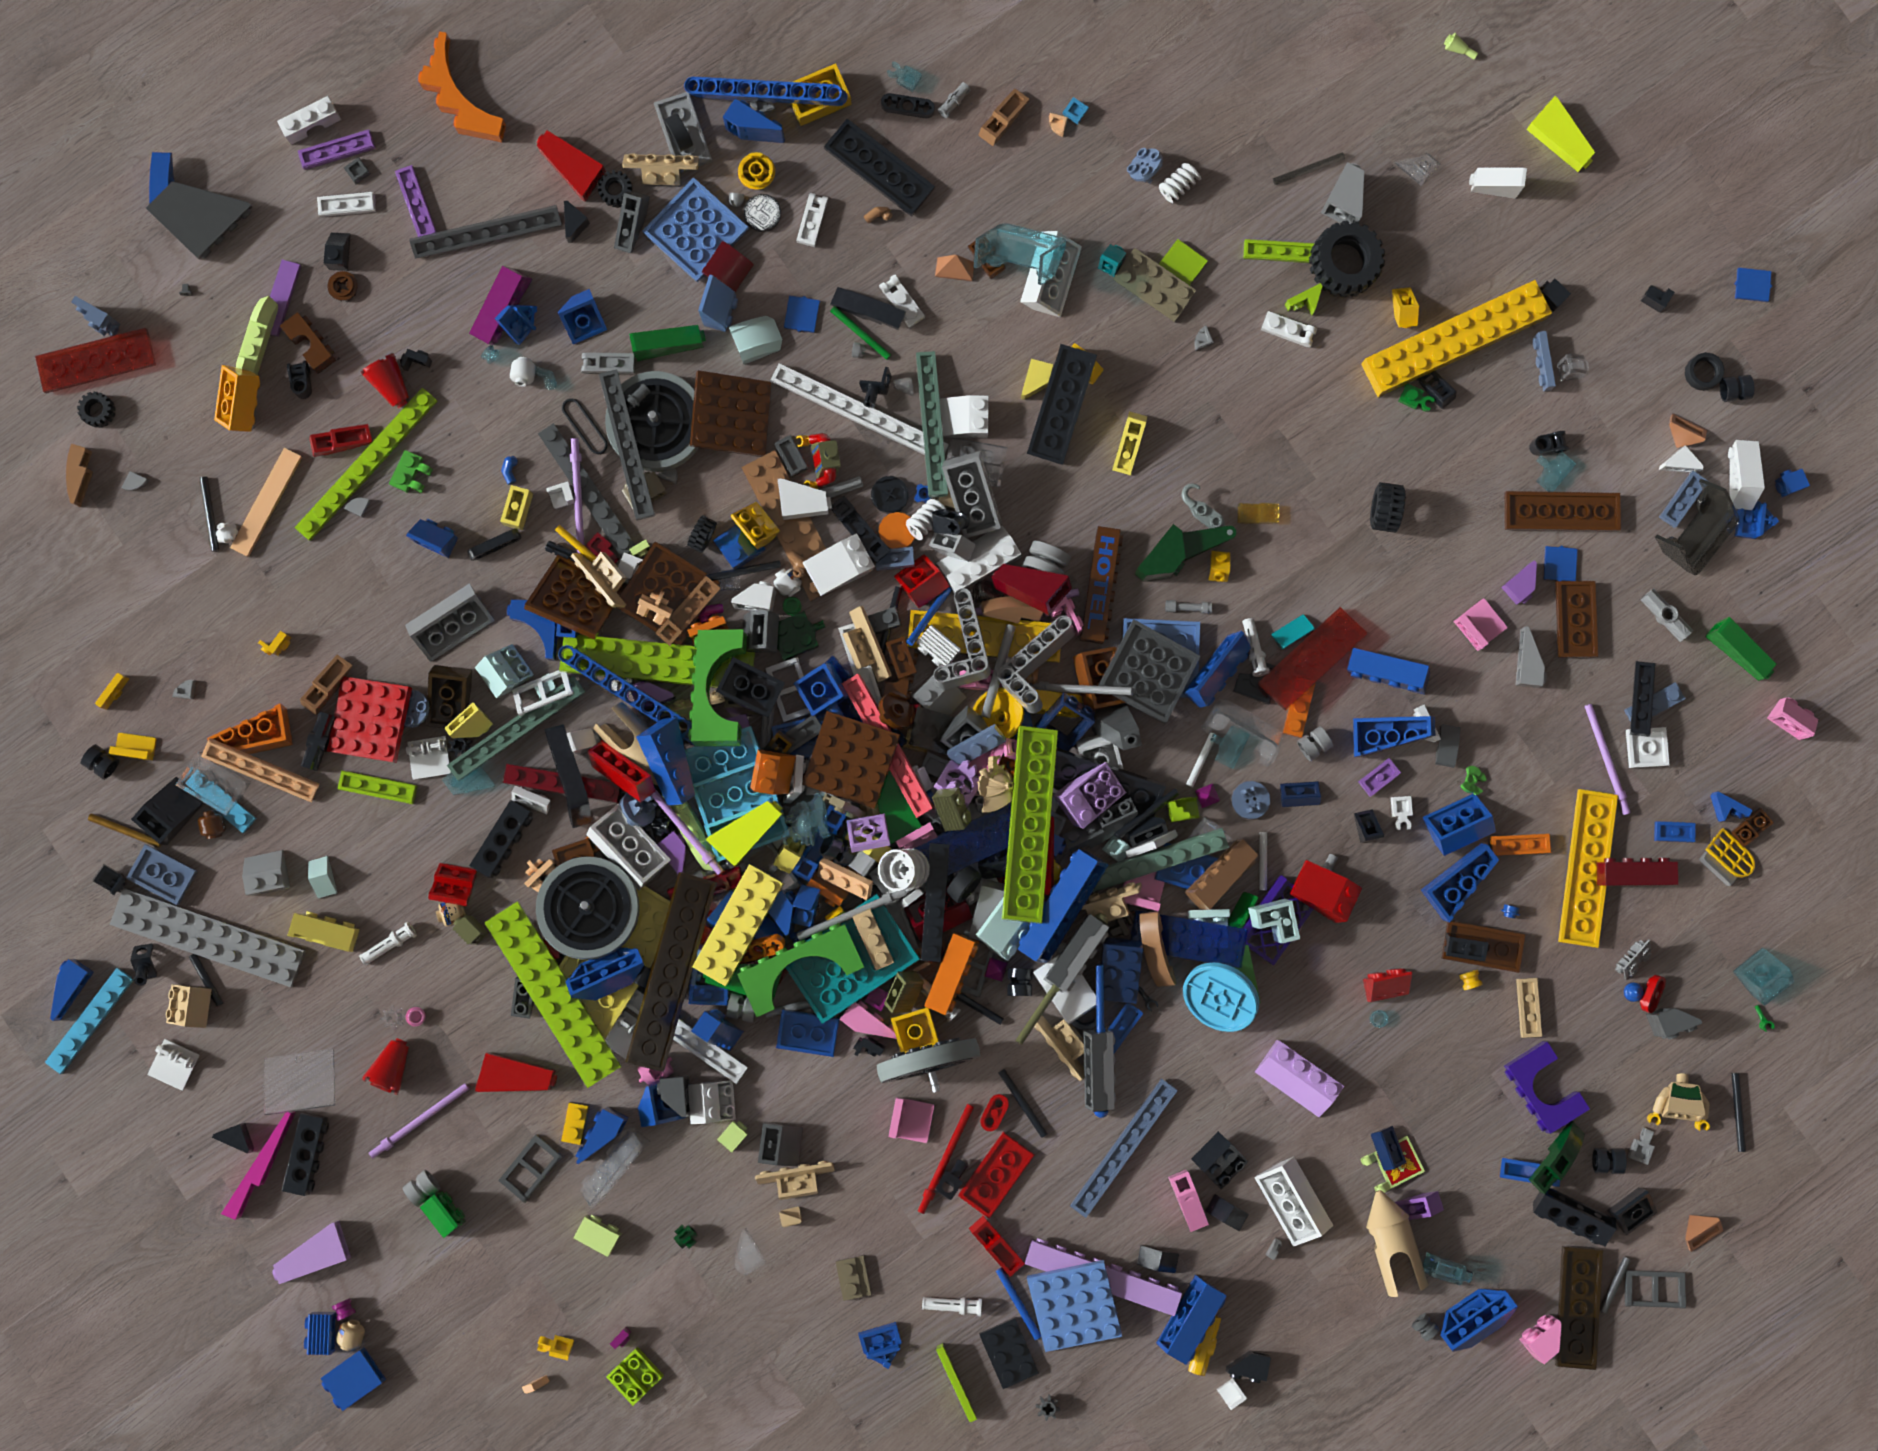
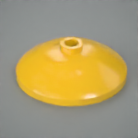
M998 688L990 718H982L988 727L996 724L1004 736L1010 739L1018 732V727L1022 725L1024 707L1007 690ZM987 692L976 701L973 710L980 716Z

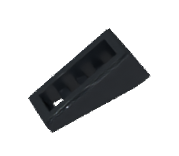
M1432 371L1430 375L1426 374L1417 379L1425 391L1435 399V403L1441 409L1456 398L1457 391L1436 371ZM1431 375L1434 377L1428 382L1425 381ZM1437 381L1438 384L1432 388L1431 385ZM1442 387L1443 390L1438 393L1437 390Z

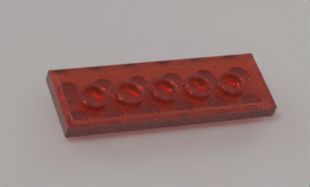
M146 328L35 356L42 389L46 394L156 365L149 332Z
M1339 607L1259 681L1258 685L1286 711L1367 635V632Z

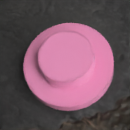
M419 1007L410 1008L405 1016L407 1023L411 1026H420L426 1017L425 1012Z

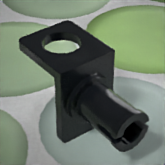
M885 367L881 382L860 380L859 384L862 392L866 393L863 402L864 406L870 408L871 403V408H874L877 395H887L892 378L889 367Z
M152 943L134 946L130 961L136 974L134 983L139 986L145 985L147 979L157 977V972L151 959L154 947ZM147 949V952L144 954H137L140 950Z
M958 1159L950 1172L946 1171L941 1177L935 1190L947 1199L952 1200L963 1183L960 1178L968 1165ZM944 1182L954 1188L952 1192L948 1193L943 1190Z

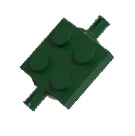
M805 611L779 621L777 650L781 653L784 661L819 647L815 632L826 628L823 620L812 625Z

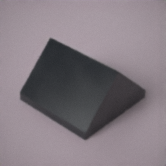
M1639 1187L1607 1210L1616 1219V1223L1625 1235H1628L1657 1214L1649 1192Z

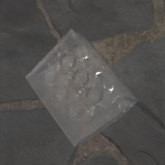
M631 1127L629 1130L625 1128L619 1135L621 1140L617 1145L613 1143L606 1151L608 1156L605 1160L600 1159L594 1166L596 1171L592 1176L588 1174L581 1182L584 1186L580 1191L592 1209L605 1199L651 1142L634 1127Z

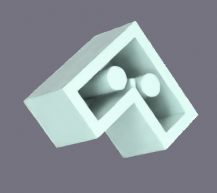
M1282 899L1248 908L1252 927L1262 929L1271 926L1274 941L1286 943L1300 939L1291 900Z

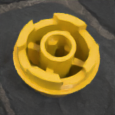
M758 152L750 153L740 162L738 176L746 187L754 190L763 189L773 181L775 166L768 156Z

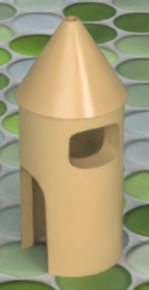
M620 702L613 706L612 710L632 731L634 742L631 747L606 723L601 726L595 724L594 730L609 746L650 774L653 784L658 785L636 736L648 728L624 702Z
M1382 1190L1376 1191L1366 1228L1374 1236L1376 1242L1374 1250L1388 1296L1398 1297L1389 1262L1391 1256L1397 1252H1403L1409 1256L1419 1288L1423 1290L1428 1287V1281L1410 1225L1409 1215Z

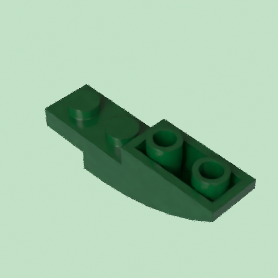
M1570 1121L1549 1146L1548 1150L1550 1153L1528 1179L1540 1193L1545 1194L1557 1179L1562 1180L1578 1156L1585 1134L1574 1121Z

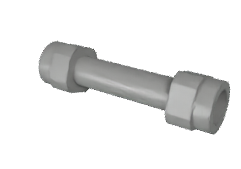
M1166 600L1165 612L1175 613L1176 610L1201 611V614H1211L1212 602L1202 601V604L1176 603V600Z

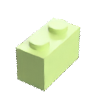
M593 1214L585 1216L574 1239L608 1257L611 1255L622 1233L618 1232L619 1228L612 1224L607 1226L601 1223L602 1219Z

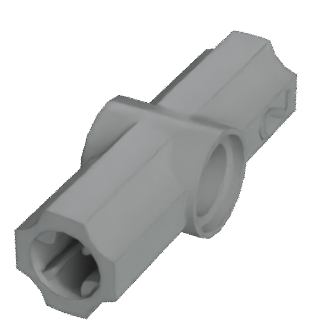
M1654 588L1642 597L1641 601L1655 615L1657 622L1664 625L1679 642L1692 633L1693 629L1681 618L1678 610L1674 606L1669 605ZM1664 611L1669 612V620L1664 617Z

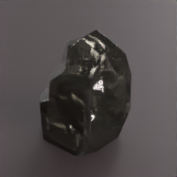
M978 581L972 594L974 603L979 605L986 600L1007 596V594L995 589L994 583L989 581Z

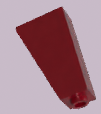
M1002 564L992 576L995 589L1048 615L1051 614L1072 589L1069 576L1008 564Z

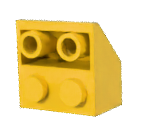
M758 502L731 515V518L757 550L769 544L780 532Z

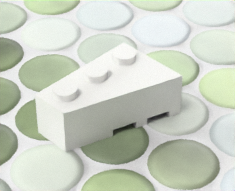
M1735 440L1733 446L1728 451V458L1730 459L1729 509L1743 508L1744 510H1753L1765 488L1759 441Z

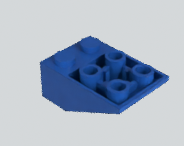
M735 98L723 115L726 130L741 140L785 142L782 125L776 120L771 121L766 118V115L760 110H753L744 100L739 101Z
M610 1107L598 1111L593 1120L596 1122L595 1126L592 1129L590 1128L585 1136L586 1144L583 1147L581 1146L576 1154L578 1158L576 1163H582L618 1137L629 1117Z

